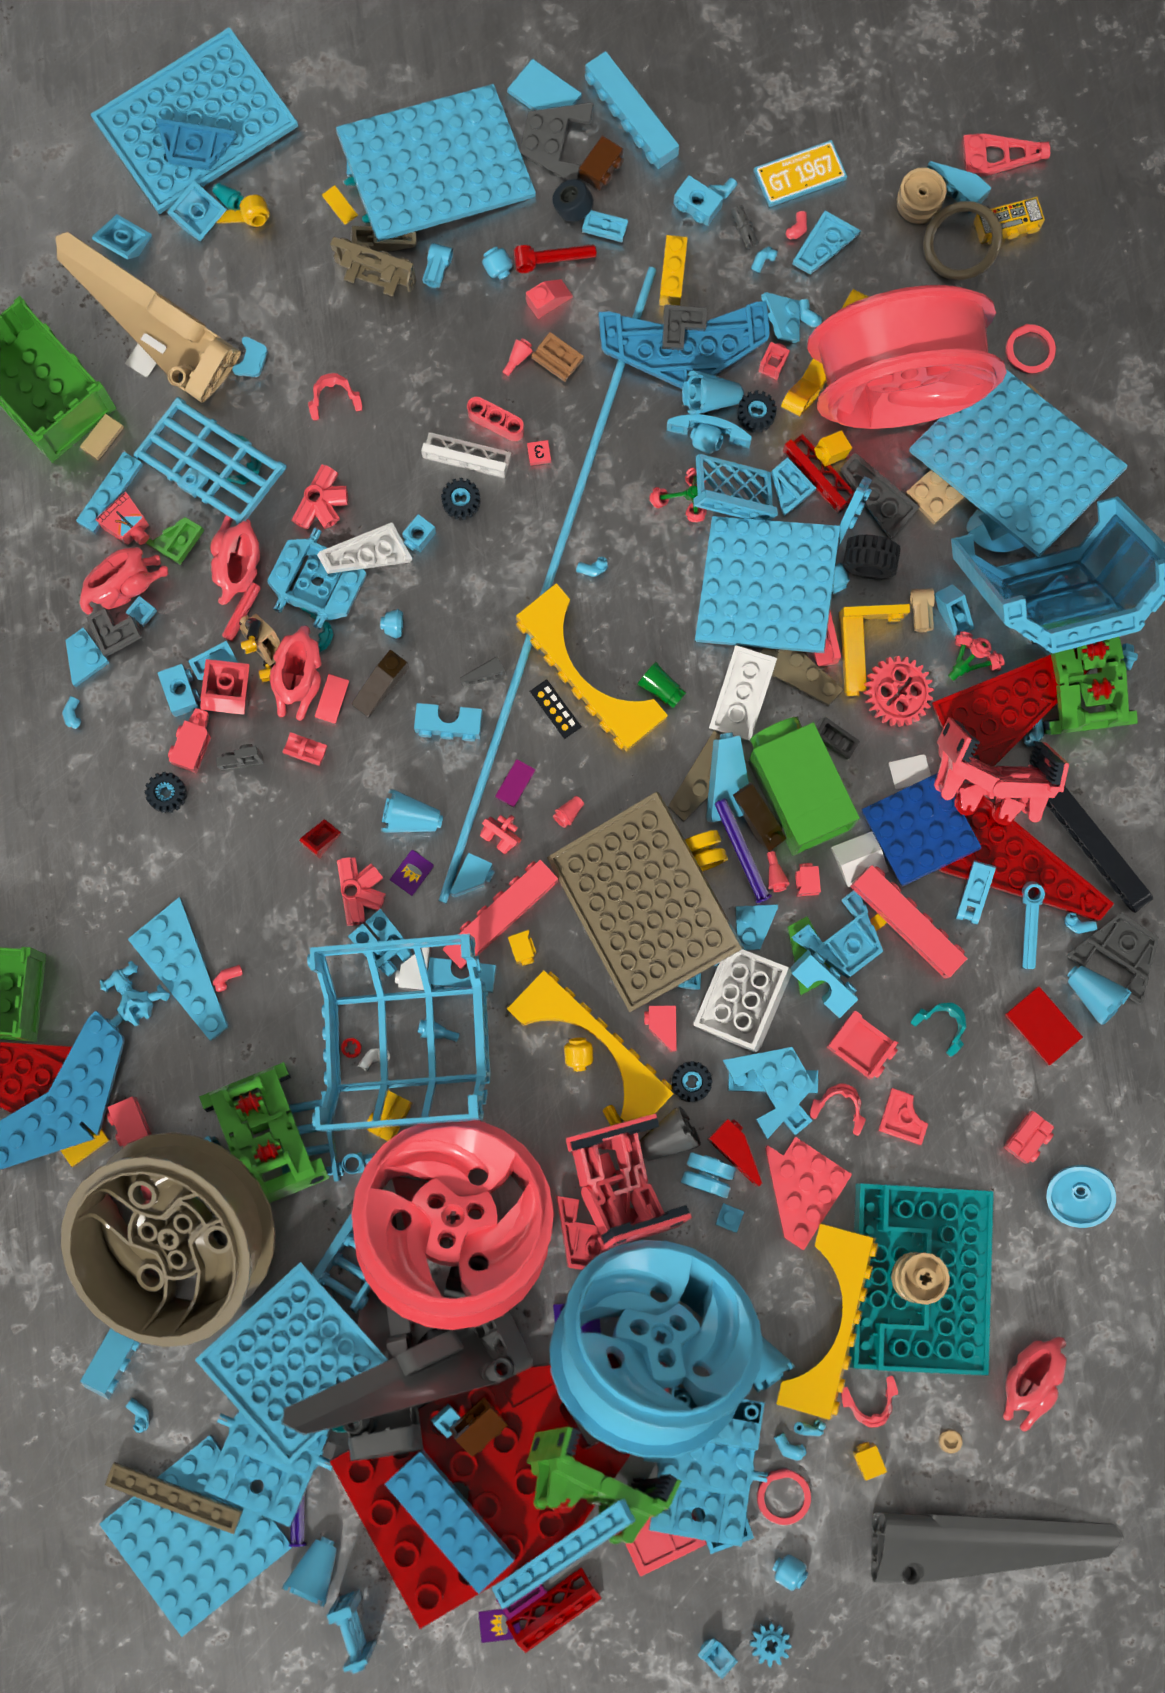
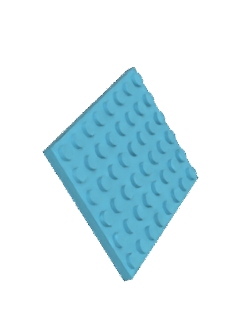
M230 27L90 114L158 214L172 207L193 181L201 187L207 185L298 127V122ZM160 118L236 131L237 138L211 170L169 164L156 119Z
M494 84L336 127L338 138L377 242L535 198L536 196L535 189Z
M1006 369L1007 373L1003 382L984 399L957 413L939 418L910 447L909 452L1037 557H1040L1127 469L1128 465Z

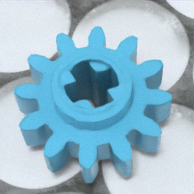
M772 1622L769 1623L768 1629H765V1626L760 1624L761 1632L753 1631L752 1633L756 1640L749 1642L751 1646L756 1647L752 1650V1655H760L758 1658L760 1664L766 1659L769 1667L772 1666L773 1660H776L777 1664L781 1665L780 1657H789L785 1649L792 1648L789 1642H785L789 1639V1634H781L783 1631L781 1625L775 1630ZM768 1640L775 1642L773 1649L767 1647Z

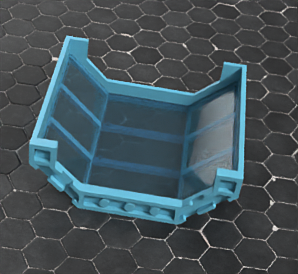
M1118 496L1097 502L1098 522L1079 546L1041 555L1040 557H1033L996 567L975 554L973 534L951 539L953 559L1002 622L1034 643L1043 646L1052 654L1139 632L1144 627V621L1152 611L1156 612L1165 601V543Z

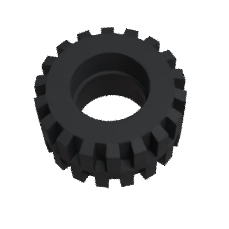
M876 535L849 537L847 539L843 567L847 571L861 577L873 579L893 577L897 573L901 550L900 545L888 538Z

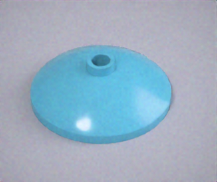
M1073 1165L1066 1167L1053 1176L1047 1187L1046 1197L1050 1211L1059 1221L1072 1227L1088 1228L1096 1226L1105 1221L1115 1208L1116 1191L1112 1181L1104 1172L1092 1166ZM1083 1187L1084 1190L1078 1191L1077 1188Z

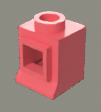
M770 342L758 372L778 380L789 357L790 350L783 344ZM771 357L780 360L777 368L768 364Z
M813 863L799 864L800 868L795 873L796 889H799L797 897L819 895L821 893L819 866H813Z

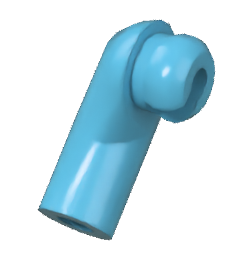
M729 178L724 185H709L708 188L724 197L723 199H726L737 186V182L735 179Z
M598 557L597 561L591 565L579 562L576 572L596 577L606 571L608 561L605 557Z

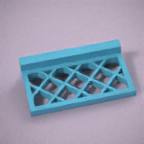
M703 454L696 456L698 496L694 498V507L744 519L772 520L778 515L777 507H774L772 502L771 472ZM703 462L707 463L713 471L708 473L703 467ZM719 468H726L731 475L727 478ZM714 472L722 481L720 485L711 477ZM737 472H743L748 480L744 482ZM756 476L764 477L763 487L755 478ZM732 477L740 486L737 490L729 481ZM705 480L714 489L713 491L705 490ZM749 482L757 489V493L754 494L747 486ZM723 485L731 492V496L723 492L721 489ZM741 489L750 498L749 500L743 499L739 494ZM758 494H761L765 499V504L758 500L756 497Z

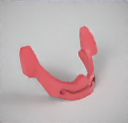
M337 373L321 376L313 386V400L308 402L312 419H319V395L324 387L328 386L331 388L338 384L345 388L353 402L355 411L362 410L360 392L352 391L348 380Z
M840 1083L828 1088L820 1100H813L809 1117L816 1119L825 1102L833 1095L842 1094L846 1098L850 1097L856 1107V1113L853 1121H855L853 1134L860 1135L866 1119L860 1115L861 1099L854 1087Z
M891 1375L886 1378L887 1390H885V1396L887 1397V1405L882 1414H874L869 1417L860 1412L851 1397L848 1387H844L843 1393H841L843 1407H850L856 1420L868 1427H879L885 1424L892 1412V1397L898 1394L894 1377Z

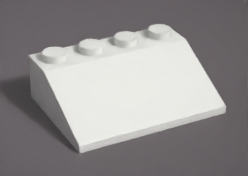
M743 949L719 962L693 1026L739 1047L759 1053L791 977L790 968Z

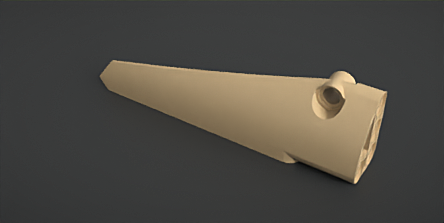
M65 232L56 236L57 260L168 375V380L172 385L178 386L201 403L206 401L228 377L233 366L239 360L241 351L205 328L206 325L71 233ZM147 334L165 345L166 350L162 354L141 340L142 336ZM180 372H182L183 374V380L181 382H179L178 375Z

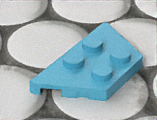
M864 476L852 497L840 523L839 546L848 529H853L858 519L855 515L860 516L865 506V503L862 501H867L872 491L869 489L872 479Z

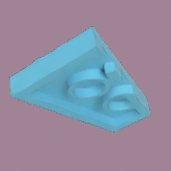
M825 210L792 264L811 275L858 237L861 230Z

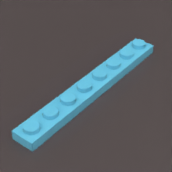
M625 1499L618 1501L492 1587L501 1608L509 1607L635 1522L636 1520Z

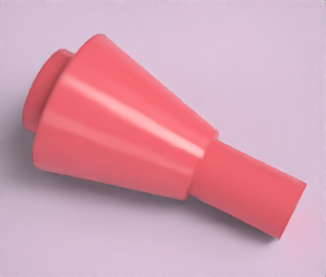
M523 338L520 341L515 340L509 362L502 371L506 376L509 377L514 368L533 352L531 349L532 345Z
M775 851L768 852L767 857L770 865L768 889L774 892L785 891L790 883L778 864Z

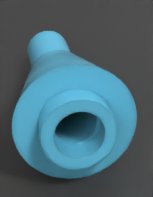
M426 1019L420 1021L417 1030L418 1033H421L420 1038H427ZM434 1021L435 1039L445 1038L457 1042L459 1033L446 1030L445 1027Z

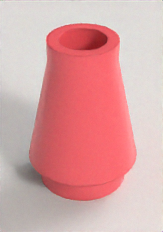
M574 796L555 810L554 820L564 828L568 825L571 826L580 809L584 806V802L578 796Z

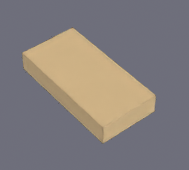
M105 414L81 444L80 448L99 461L124 429L123 425Z

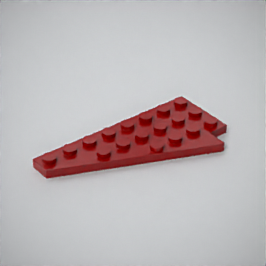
M1076 647V648H1074V652H1075V657H1076V659H1078V653H1077V647ZM1051 654L932 702L931 704L942 730L948 717L960 721L965 726V729L980 742L976 744L977 749L973 748L976 751L975 754L972 752L971 754L973 756L977 755L978 760L990 766H995L1058 703L1056 685L1058 684L1055 678ZM1088 669V670H1083V671H1084V675H1085L1090 669Z
M983 795L978 804L977 811L972 815L965 816L981 845V849L939 869V871L968 880L974 860L996 867L990 888L1023 898V886L1027 882L1034 881L1042 886L1045 891L1043 904L1100 921L1114 903L1017 822L1013 821L1008 825L997 823L992 817V808L995 804ZM1032 887L1028 890V897L1035 898L1039 894L1037 887Z
M0 1042V1107L10 1113H14L49 1092L72 1047Z

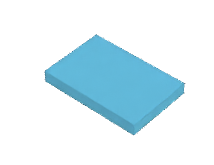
M534 59L527 64L507 89L508 94L532 111L576 105L582 97V93Z

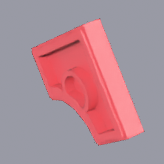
M891 1088L878 1131L922 1145L928 1123L921 1120L915 1113L913 1106L914 1095Z

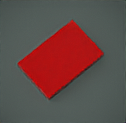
M1040 986L1036 987L1005 1014L1007 1019L1048 1066L1053 1064L1083 1038Z

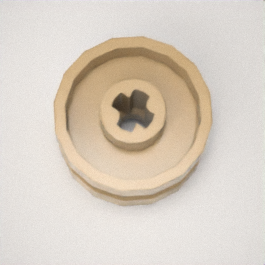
M917 168L910 171L903 178L896 204L900 215L904 219L914 224H925L930 222L940 211L947 193L946 183L942 176L929 168Z
M919 1252L904 1254L896 1261L892 1269L891 1280L895 1291L900 1297L909 1302L927 1305L937 1302L945 1295L949 1287L948 1269L943 1261L933 1254Z

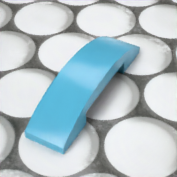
M689 414L670 418L667 422L666 431L687 435L689 427H698L701 423L718 427L723 435L730 436L729 444L745 448L750 447L752 437L746 431L718 417Z

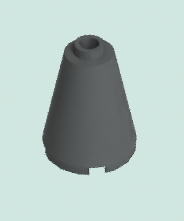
M681 1106L674 1108L659 1122L660 1127L651 1129L639 1140L643 1159L652 1161L695 1149L701 1145L695 1127L691 1126L690 1118Z

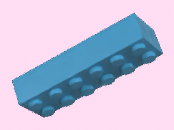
M420 1450L385 1483L387 1488L478 1594L514 1562L515 1555L424 1450Z

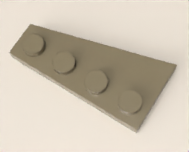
M764 648L760 652L777 658L772 677L784 681L785 684L792 688H797L804 692L805 695L826 706H829L844 690L802 651Z
M715 730L668 805V808L683 822L708 799L713 740L720 739V735Z

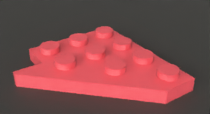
M794 1137L783 1155L766 1145L765 1151L783 1236L804 1250L852 1174L797 1137Z

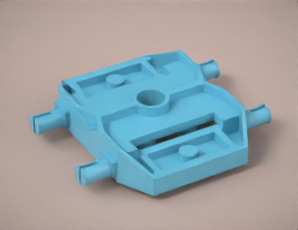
M313 528L308 539L287 540L267 581L278 597L273 610L282 613L286 603L295 607L305 608L314 615H317L313 627L321 629L325 619L330 621L348 615L367 574L364 569L327 574L317 556L319 551L327 549V547L317 544V540L322 532L319 529L317 530V528ZM308 555L309 558L307 559L292 591H290L289 588L305 556ZM316 577L324 580L319 586L312 584V580Z

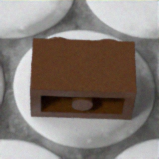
M602 136L579 167V178L600 191L603 185L607 186L611 181L613 171L615 169L618 170L623 164V148Z
M484 1397L449 1430L455 1440L473 1457L476 1453L481 1452L486 1444L495 1436L500 1435L507 1426V1423L502 1415Z

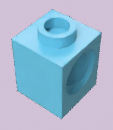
M418 514L402 533L405 540L404 544L413 551L416 549L421 553L435 536L436 529L435 526ZM420 531L423 533V536L419 539L412 537L415 532Z

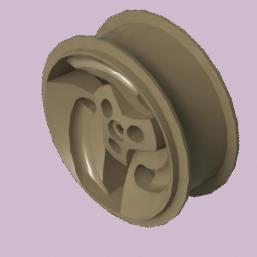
M176 1132L151 1134L128 1143L113 1155L106 1165L97 1169L81 1182L67 1204L61 1224L62 1256L67 1275L79 1298L98 1319L115 1332L139 1343L161 1347L190 1345L211 1337L228 1324L242 1303L254 1294L267 1276L275 1248V1225L270 1204L259 1182L247 1167L222 1146L199 1136ZM141 1185L151 1191V1200H147L142 1196ZM109 1194L134 1212L130 1218L129 1225L126 1224L120 1215L117 1205L112 1201ZM196 1196H198V1197H200L202 1200H204V1202L209 1206V1208H210V1209L214 1212V1214L216 1215L215 1217L212 1216V1214H211V1212L208 1210V1208H207L200 1200H198V1199L196 1198ZM214 1230H220L225 1233L228 1239L227 1245L221 1246L213 1237ZM152 1268L156 1270L160 1278L145 1273V1269ZM197 1273L194 1299L176 1298V1280L186 1279Z

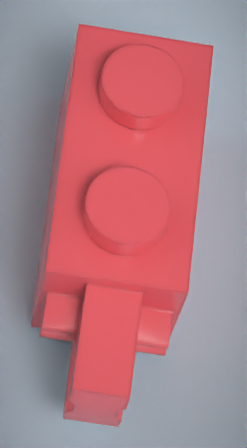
M195 708L189 721L184 720L183 725L178 727L176 732L177 741L175 746L172 745L168 752L169 762L172 765L194 773L198 772L211 739L206 729L209 718L208 712Z

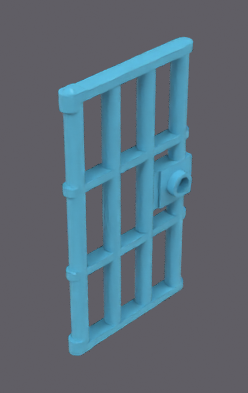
M180 397L174 400L134 453V458L148 463L166 475L168 480L177 482L179 488L195 498L197 496L200 497L203 503H209L235 520L237 525L248 519L287 467L284 463L273 460L253 447L251 442H245L217 424L215 419H209L190 407ZM178 409L205 426L198 436L171 419ZM165 426L192 442L186 452L158 436ZM211 431H214L240 448L233 458L205 441ZM153 442L180 459L173 469L146 453ZM199 447L227 465L220 475L192 458ZM246 453L274 470L267 480L239 463ZM186 464L191 466L183 476L179 474ZM233 470H236L261 487L254 497L226 480ZM211 479L214 483L206 492L203 488L208 483V480ZM220 487L225 488L248 503L241 514L214 497Z

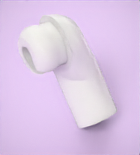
M380 1048L368 1050L358 1063V1066L367 1071L372 1063L380 1062ZM387 1050V1053H388V1061H389V1059H390V1053H389V1051Z

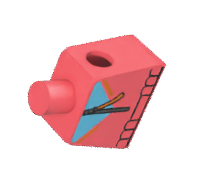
M126 492L95 519L105 531L126 545H129L133 540L143 545L149 539V535L144 531L149 524Z

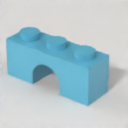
M417 703L414 730L415 733H419V736L430 738L432 735H441L440 738L448 740L453 739V737H462V740L470 742L480 739L483 718L482 709L460 707L457 720L452 723H445L439 718V705Z
M808 949L790 967L791 973L807 988L816 981L822 980L827 982L829 990L822 997L823 1003L840 1018L859 1000L856 995L857 989L850 982L845 984L840 979L841 974L834 967L829 969L824 964L825 959L818 952L813 954Z
M429 957L428 976L432 990L470 987L472 983L470 976L459 979L453 975L452 960ZM480 963L482 972L478 973V975L481 977L482 982L485 981L486 995L488 997V993H494L497 967L492 964Z

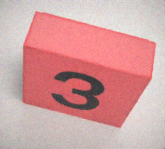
M548 440L527 443L530 466L551 463Z

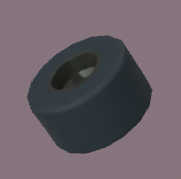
M577 179L561 183L556 188L552 199L559 215L569 222L585 218L590 213L594 201L587 186Z

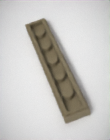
M117 1462L112 1464L105 1482V1486L231 1534L235 1533L243 1510Z

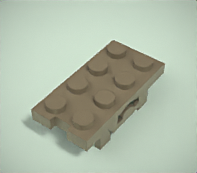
M333 237L330 245L332 251H335L334 260L341 267L347 268L344 281L354 284L357 277L358 279L385 287L383 294L392 297L398 284L407 286L409 292L412 288L414 289L416 276L414 265L410 260L403 257L400 259L393 257L385 251L378 252L372 250L364 244H354L343 237L340 239ZM366 269V271L379 272L381 276L379 279V277H377L376 275L368 274L367 277L362 273Z

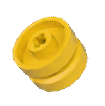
M718 830L707 831L685 839L702 872L728 861L725 849L715 848L721 843Z

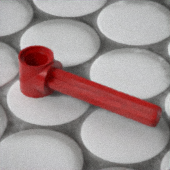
M520 245L513 250L516 271L518 273H529L536 268V264L595 258L597 255L595 245L535 252L534 248L529 245Z

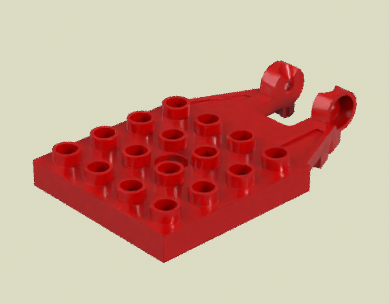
M608 1353L607 1358L610 1368H620L621 1365L613 1353ZM550 1363L536 1364L499 1384H492L434 1400L418 1408L423 1450L452 1483H462L470 1488L468 1491V1502L515 1555L514 1562L483 1591L507 1578L579 1529L596 1506L595 1504H587L586 1499L580 1498L571 1512L559 1514L548 1506L545 1509H538L534 1505L537 1476L532 1474L531 1464L527 1463L535 1433L564 1427L581 1431L558 1394L551 1374ZM497 1368V1373L502 1375L501 1370ZM485 1397L502 1415L507 1426L500 1435L495 1436L487 1443L481 1452L471 1457L455 1440L453 1435L447 1438L433 1424L431 1419L447 1404L463 1417ZM582 1432L577 1434V1436H580L579 1439L575 1440L578 1442L577 1445H574L577 1449L572 1450L575 1452V1455L570 1457L581 1462L580 1464L615 1479L631 1454L618 1451L602 1441L588 1444ZM348 1449L332 1458L330 1464L419 1629L477 1596L476 1590L385 1485L387 1480L419 1451L351 1461Z

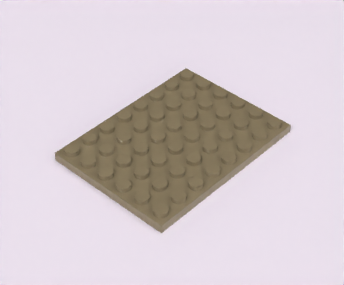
M659 792L653 793L547 857L629 1012H633L744 949Z

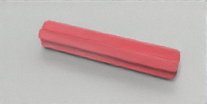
M252 582L249 589L244 592L222 634L224 639L231 642L235 639L240 629L239 622L241 618L247 616L261 589L258 584Z

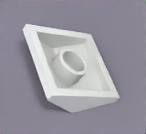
M872 831L831 847L848 888L871 865L874 868L876 866L879 867L884 873L889 872L882 849Z

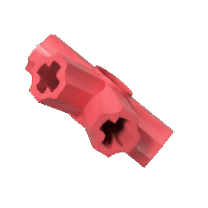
M326 465L320 466L311 485L304 491V498L292 518L293 523L309 530L315 517H317L323 528L326 529L331 528L340 520L332 506L348 505L347 486H333L339 475L338 472ZM313 494H320V498L318 500H310V497Z
M348 857L337 860L347 926L366 923L364 907L378 911L384 903L386 894L372 889L383 877L372 864H369L358 873L356 858ZM349 887L357 889V893L354 896H347L345 894Z

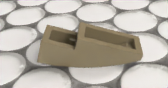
M352 226L351 242L357 245H367L372 250L378 252L402 250L416 247V231L377 242L372 227Z

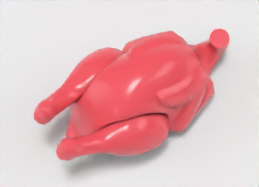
M226 515L220 529L211 541L210 550L214 556L211 561L212 581L223 590L222 596L218 599L221 605L228 604L238 592H246L258 574L256 566L260 560L259 541L249 519L242 521L234 527H230L233 519Z
M138 547L125 548L113 552L98 566L93 568L85 578L79 602L82 611L86 614L92 613L93 608L89 605L90 602L100 604L109 610L127 604L131 601V598L146 591L155 580L160 577H166L168 575V567L163 565L154 572H148L146 566L161 565V558L159 555L142 558L143 552Z
M306 625L301 626L293 635H287L282 639L273 655L276 664L270 671V685L276 698L278 716L284 717L287 714L285 704L289 705L301 701L296 714V719L299 721L305 718L307 709L316 696L321 684V675L316 670L321 666L319 645L317 641L310 638V628Z
M1055 1337L1046 1342L1034 1341L1018 1354V1363L1008 1372L1005 1384L1007 1401L1003 1418L1007 1421L1014 1418V1410L1029 1411V1415L1020 1425L1022 1431L1030 1430L1035 1421L1048 1412L1058 1399V1389L1056 1386L1060 1385L1064 1380L1067 1358L1061 1353V1348L1066 1346L1064 1338Z

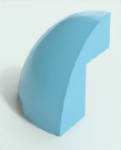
M980 509L974 512L967 523L968 533L973 534L974 541L987 550L1009 552L1024 547L1022 543Z

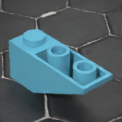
M932 161L927 165V168L935 170L942 176L946 183V195L951 196L957 202L973 201L982 203L990 193L991 187L975 173Z

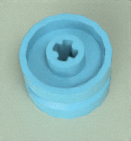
M690 1152L687 1164L689 1167L699 1170L697 1174L685 1171L680 1183L727 1199L731 1188L728 1184L718 1180L719 1177L726 1180L734 1179L737 1168L725 1164L722 1160Z

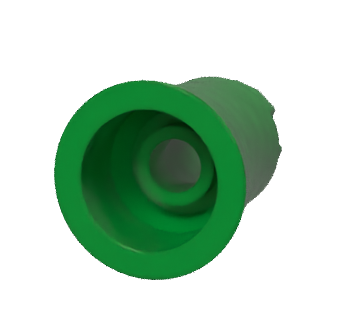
M657 662L648 669L637 683L638 686L649 691L664 704L667 703L671 708H674L686 694V691L680 688V685Z

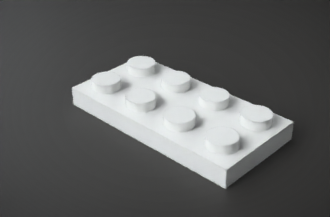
M735 645L709 729L721 733L733 732V736H740L741 739L750 741L777 658Z

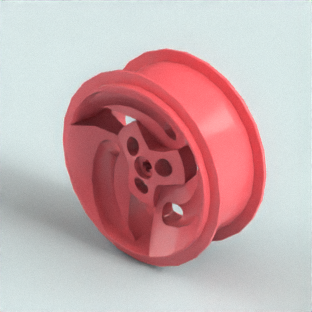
M921 285L879 293L856 301L835 312L816 327L809 336L807 350L811 357L823 364L828 385L818 397L817 409L821 416L832 422L853 428H895L936 420L964 410L984 399L1003 382L1007 373L1004 361L988 351L986 328L992 323L996 314L993 301L985 294L958 286Z
M480 1120L417 1124L402 1130L383 1144L368 1162L355 1189L352 1209L356 1257L366 1282L381 1302L398 1315L425 1327L457 1330L478 1327L503 1316L524 1299L538 1280L547 1258L554 1216L550 1187L539 1163L522 1143L503 1129ZM475 1169H481L486 1172L488 1179L482 1185H473L468 1179L470 1172ZM511 1175L524 1192L516 1205L497 1223L496 1205L490 1194L503 1185ZM400 1176H413L429 1181L420 1188L412 1202L393 1192L383 1190L392 1178ZM438 1200L443 1204V1207L432 1209L430 1208V1203ZM477 1210L481 1213L482 1217L480 1219H472L468 1215L471 1211ZM400 1212L408 1214L412 1220L410 1226L405 1230L395 1229L391 1223L395 1214ZM450 1217H455V1224H450ZM449 1238L453 1241V1246L448 1249L442 1248L440 1246L441 1240ZM474 1256H483L489 1263L488 1269L475 1271L468 1265L469 1260ZM427 1259L442 1266H459L461 1287L466 1297L456 1299L443 1298L432 1280Z

